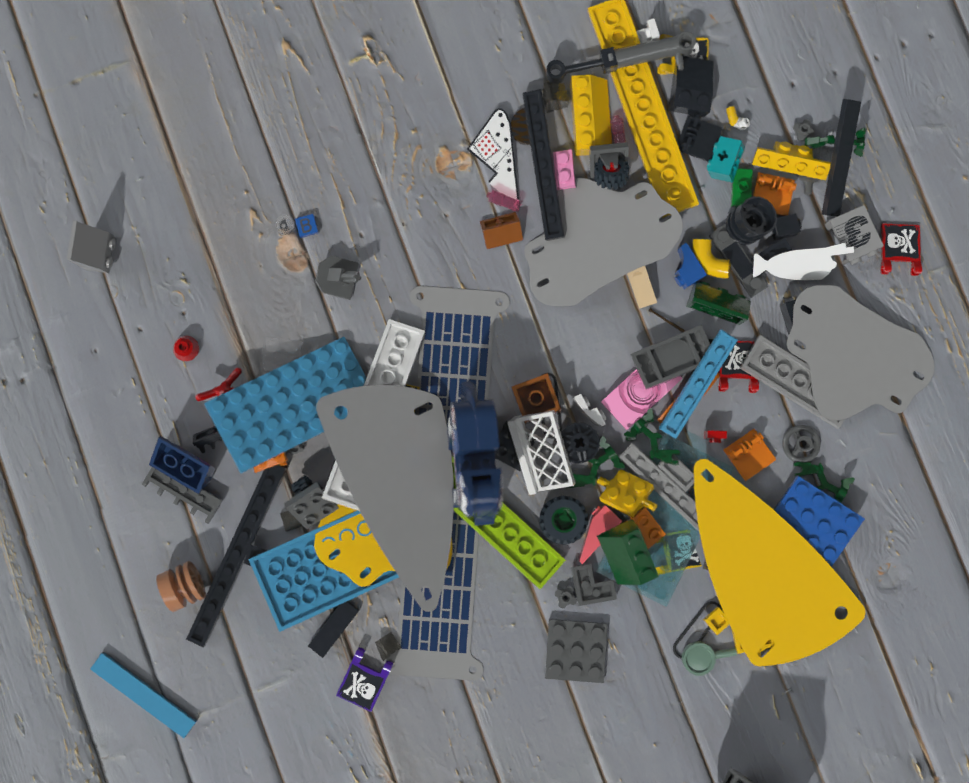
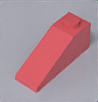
M598 505L591 513L593 517L590 519L578 559L582 564L600 546L597 535L618 526L622 522L606 505L602 507Z

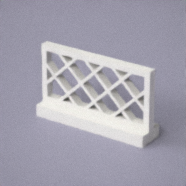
M554 410L526 416H514L507 422L529 495L536 494L538 491L569 487L576 484ZM550 416L552 423L550 428L540 423L543 417ZM529 420L535 424L533 431L525 427L524 421ZM538 427L547 432L544 439L535 434ZM549 434L557 440L555 447L546 441ZM532 437L541 443L538 450L530 444ZM543 445L552 450L549 457L540 452ZM554 453L562 457L563 462L561 465L552 460ZM537 456L547 461L543 468L536 464L535 459ZM549 463L558 469L555 475L545 470ZM560 471L567 475L568 481L563 482L557 478ZM542 474L552 479L550 484H542Z

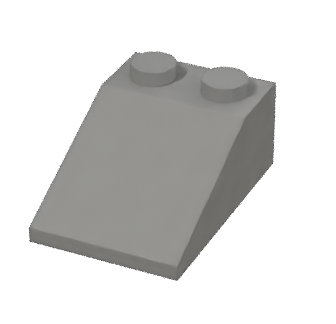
M73 221L67 260L87 271L109 273V268L113 265L111 255L112 250L115 249L116 240L109 232Z

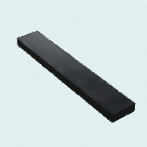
M842 100L821 215L840 216L861 101Z

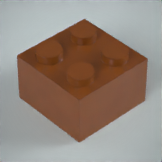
M548 373L511 386L522 416L552 410L555 411V414L561 412V407ZM527 420L524 421V423L526 425L528 423H531V421Z

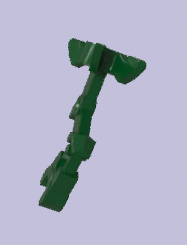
M866 128L856 132V140H854L853 144L856 145L854 153L859 157L863 156ZM828 135L824 138L820 136L805 138V146H810L811 149L835 143L834 135Z
M649 408L647 415L640 418L633 425L631 431L624 433L626 440L635 441L637 434L643 433L651 441V451L649 454L652 460L655 457L664 463L675 466L679 465V461L672 459L673 455L681 454L679 450L658 449L657 439L662 438V435L653 433L647 428L648 424L653 423L655 419L652 408Z
M604 436L600 437V446L604 448L606 454L598 459L588 461L593 464L590 475L573 474L576 484L569 486V488L585 487V485L591 483L595 486L598 480L596 474L599 466L611 459L615 468H625V465L619 462V457L610 444L605 443L606 438Z
M796 462L793 464V466L801 468L800 473L794 474L795 477L797 475L804 476L815 473L821 484L817 488L820 490L827 489L834 493L833 498L840 503L850 488L849 484H853L855 481L853 477L841 480V486L838 488L827 482L822 463L813 465L811 463Z

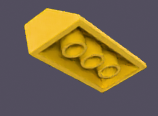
M594 75L571 76L570 94L575 156L589 155L590 146L612 144L608 84L606 79Z

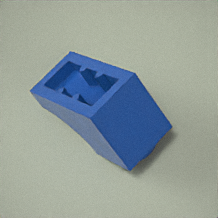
M687 243L680 246L677 250L681 263L679 270L675 273L676 283L679 287H683L684 290L707 275Z

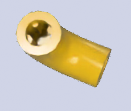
M693 239L692 251L706 274L716 278L729 279L730 259H718L713 256L711 251L712 239Z

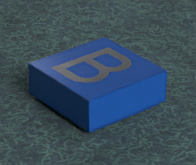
M313 214L295 219L300 238L319 233Z

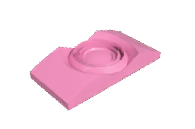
M636 369L605 397L601 403L627 430L649 408L665 396L682 377L679 376L664 384L646 390Z

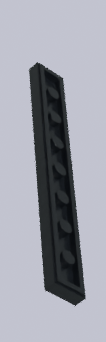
M542 90L524 92L522 94L545 240L565 238Z

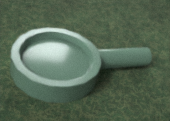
M695 641L684 648L682 663L691 674L703 676L713 669L716 659L737 655L736 648L713 651L708 644Z

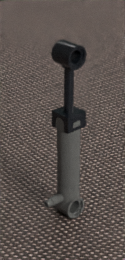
M686 31L682 32L679 36L619 49H614V47L600 50V59L565 66L560 60H552L547 65L546 78L552 84H559L564 80L566 74L602 66L603 74L616 72L618 68L674 56L678 70H683L684 62L682 56H688L692 53L696 44V38L693 33ZM686 41L690 46L685 47L681 42ZM557 69L561 73L558 75H553L551 71Z

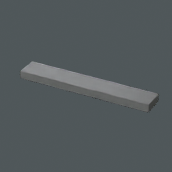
M631 443L619 458L639 477L653 484L654 491L699 532L695 501L636 445Z

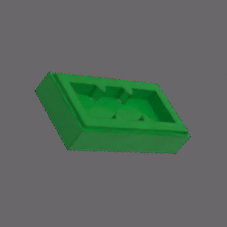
M737 169L731 189V207H737L751 197L753 169Z

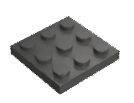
M549 619L545 679L604 683L607 623Z

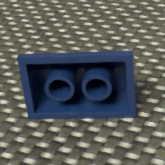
M162 436L157 440L149 463L151 467L197 494L210 483L215 468L209 463Z

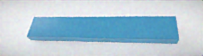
M721 329L719 330L661 423L660 430L675 439L678 437L738 339Z
M101 653L90 668V670L182 738L188 735L197 722L106 653Z

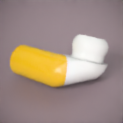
M735 106L726 108L731 126L739 130H745L749 127V119L738 117Z

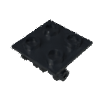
M694 114V117L687 115L677 143L680 152L709 162L710 159L712 160L714 145L718 142L723 128L701 120V116L698 114Z
M506 421L498 435L499 448L495 452V459L521 471L508 421ZM533 437L530 440L532 447L536 441Z

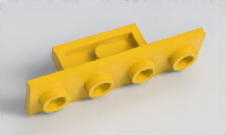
M775 141L773 150L757 147L752 165L826 180L831 162L813 159V151L807 146H797L785 141Z

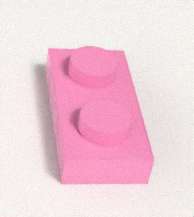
M572 149L553 152L557 190L576 188Z

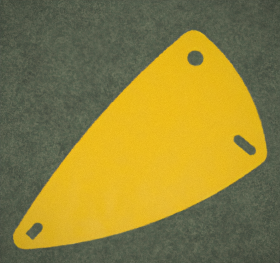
M700 459L695 463L694 491L697 520L709 574L730 627L753 665L772 666L808 657L843 638L864 619L866 611L863 604L826 560L788 522L752 491L711 461ZM705 469L714 476L712 482H708L701 475ZM840 606L845 607L848 611L847 617L843 620H839L835 616V610ZM768 640H773L774 646L763 657H759L758 651Z

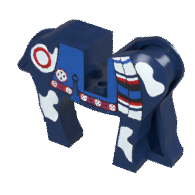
M466 381L460 385L461 401L451 402L447 428L448 450H453L456 489H452L453 508H460L468 517L474 516V526L492 525L495 522V516L501 510L503 502L501 468H496L495 452L499 448L496 410L492 399L478 400L475 384L471 381Z

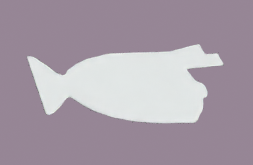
M846 243L826 248L793 250L776 255L768 261L764 260L760 255L754 254L753 277L767 270L771 274L785 279L822 280L837 265L831 256L854 253V247L846 248Z

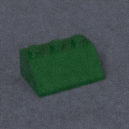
M700 281L693 285L686 307L741 325L749 318L751 301L746 300L747 297L744 295H732L724 288L715 289L710 287L709 283Z
M633 519L597 535L618 585H643L659 577L641 531Z

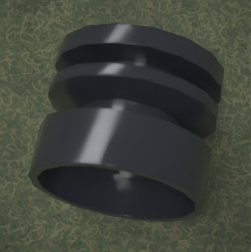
M753 196L746 199L727 215L725 222L726 230L735 242L741 245H750L774 229L777 215L773 205L767 199Z
M573 423L561 431L570 463L582 464L590 461L597 454L600 440L596 430L590 425ZM581 438V443L583 444V447L579 446L578 448H576V442H574V440H578Z

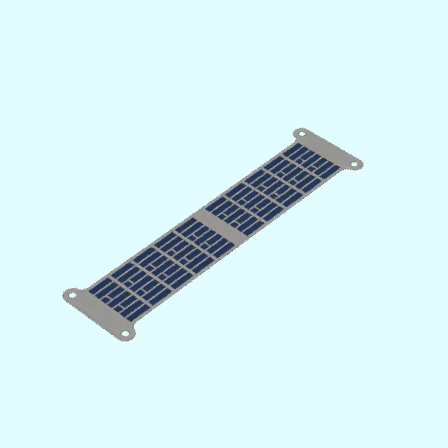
M417 286L410 292L411 302L422 311L421 330L425 331L420 345L417 386L420 387L419 390L439 397L447 428L451 402L461 401L460 385L462 382L471 381L475 384L478 400H488L494 319L498 313L505 311L510 304L509 297L503 292ZM418 293H423L424 298L422 300L417 299L416 295ZM496 299H502L503 304L501 306L496 305ZM428 402L417 407L415 415L431 410L433 404ZM454 511L451 536L452 558L450 565L446 569L437 607L430 612L424 611L402 582L397 646L392 653L386 654L381 660L382 669L386 661H395V666L391 668L390 675L474 681L483 674V665L480 661L474 659L470 652L479 534ZM423 586L421 591L425 600L432 598L429 588ZM475 666L477 669L476 673H470L469 668Z

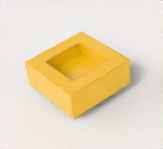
M716 607L703 619L716 635L720 634L730 625L719 607Z

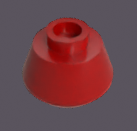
M187 335L179 337L173 345L174 355L181 361L193 360L199 353L197 340Z

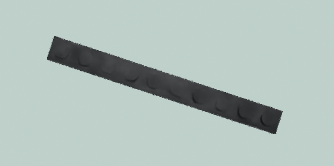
M276 465L263 471L186 640L203 648L206 646L242 568L248 548L254 542L287 470L286 468Z

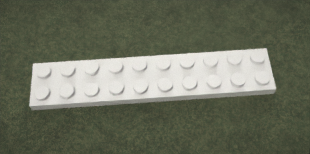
M389 319L364 386L394 385L406 387L425 331ZM335 461L322 499L360 511Z

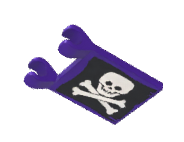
M359 647L336 696L372 712L393 663L386 661L381 673L360 663L365 650Z

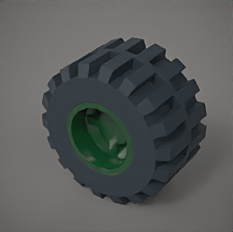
M564 495L552 498L543 506L540 512L539 524L543 534L550 541L557 544L566 545L576 542L587 530L589 521L586 508L579 500L571 496Z

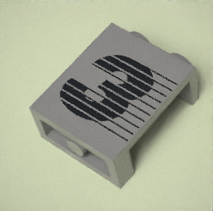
M865 205L833 218L824 224L827 231L833 229L839 244L846 243V248L854 247V253L845 254L847 259L842 261L843 265L849 262L851 265L862 261L861 257L865 255L868 258L878 254V249L884 246Z

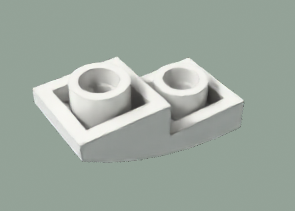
M579 394L573 398L577 407L590 421L599 427L605 425L606 417L603 411L598 410L597 407L589 410L588 407L591 405L586 396L582 397Z

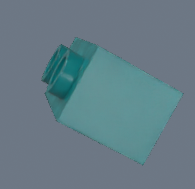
M720 136L719 141L715 143L713 148V158L707 164V171L711 178L733 183L745 150L741 140Z

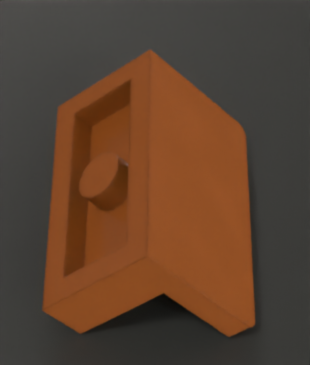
M516 212L480 221L487 249L523 240L521 225Z

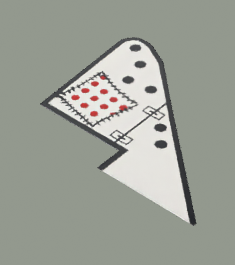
M498 108L492 113L467 150L495 173L488 182L516 207L520 208L511 123L506 111Z

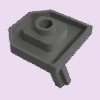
M330 256L319 263L315 282L322 293L351 300L354 283L361 280L360 273L357 271L358 263Z

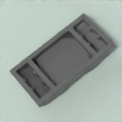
M702 325L630 355L647 390L681 375L693 372L708 350L710 342Z

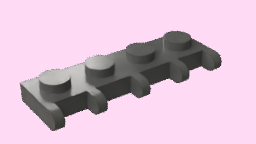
M153 467L142 483L144 487L149 482L159 486L157 494L160 496L164 490L176 496L173 502L175 505H178L183 500L193 506L190 511L192 515L197 510L208 515L205 519L207 524L210 523L223 501L204 489L197 494Z

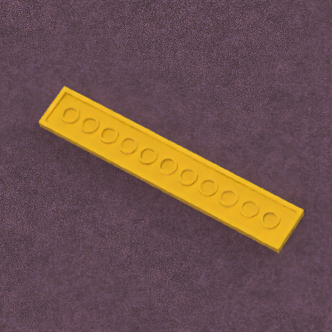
M609 0L587 9L601 50L611 47L619 49L641 44L625 0ZM648 62L618 68L616 72H612L610 75L650 184L660 198L676 208L678 212L698 206L697 196ZM668 213L662 216V218L670 216L671 214Z

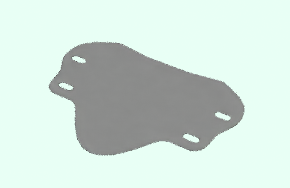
M575 178L576 188L558 190L565 238L546 241L543 234L529 242L525 247V256L530 268V288L532 293L543 304L550 306H573L599 288L627 273L664 259L679 241L683 230V222L676 208L662 200L653 186L646 182L639 183L623 192L609 190L608 187L601 188V185L598 186L597 182L595 183L592 180ZM644 190L647 191L646 196L635 199L636 194ZM668 213L672 215V217L665 222L661 223L659 221L660 217ZM541 245L544 246L543 251L537 254L532 253L533 249ZM549 279L548 284L542 287L537 286V283L541 280Z
M812 286L802 291L796 299L793 308V326L787 339V348L792 354L806 361L809 365L815 405L825 419L832 421L844 420L874 404H880L894 413H902L909 406L913 397L931 381L934 373V360L931 351L919 334L886 320L861 305L838 286ZM801 306L809 307L812 309V313L807 314L802 311ZM794 341H801L806 345V348H799L794 344ZM918 371L919 373L923 374L924 379L920 380L913 375V372ZM891 396L899 398L902 401L901 404L898 405L892 402Z

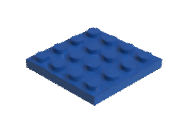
M798 475L774 509L831 567L865 520L864 517Z

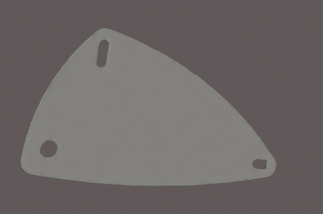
M394 385L359 386L334 392L320 398L316 404L319 419L337 465L365 522L386 558L419 606L424 611H433L438 605L444 583L453 525L452 489L454 487L451 450H448L447 424L441 400L438 396L422 390ZM428 402L433 404L431 410L415 415V408ZM344 406L347 409L348 415L345 419L336 418L334 414L336 407ZM423 586L429 588L432 598L425 600L421 591Z

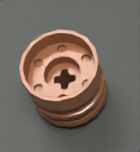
M191 561L183 563V566H176V574L173 570L169 569L158 574L156 577L159 593L171 612L186 607L187 600L193 604L197 602V599L200 601L206 597L202 577Z

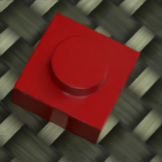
M704 431V439H709V443H721V439H727V431Z

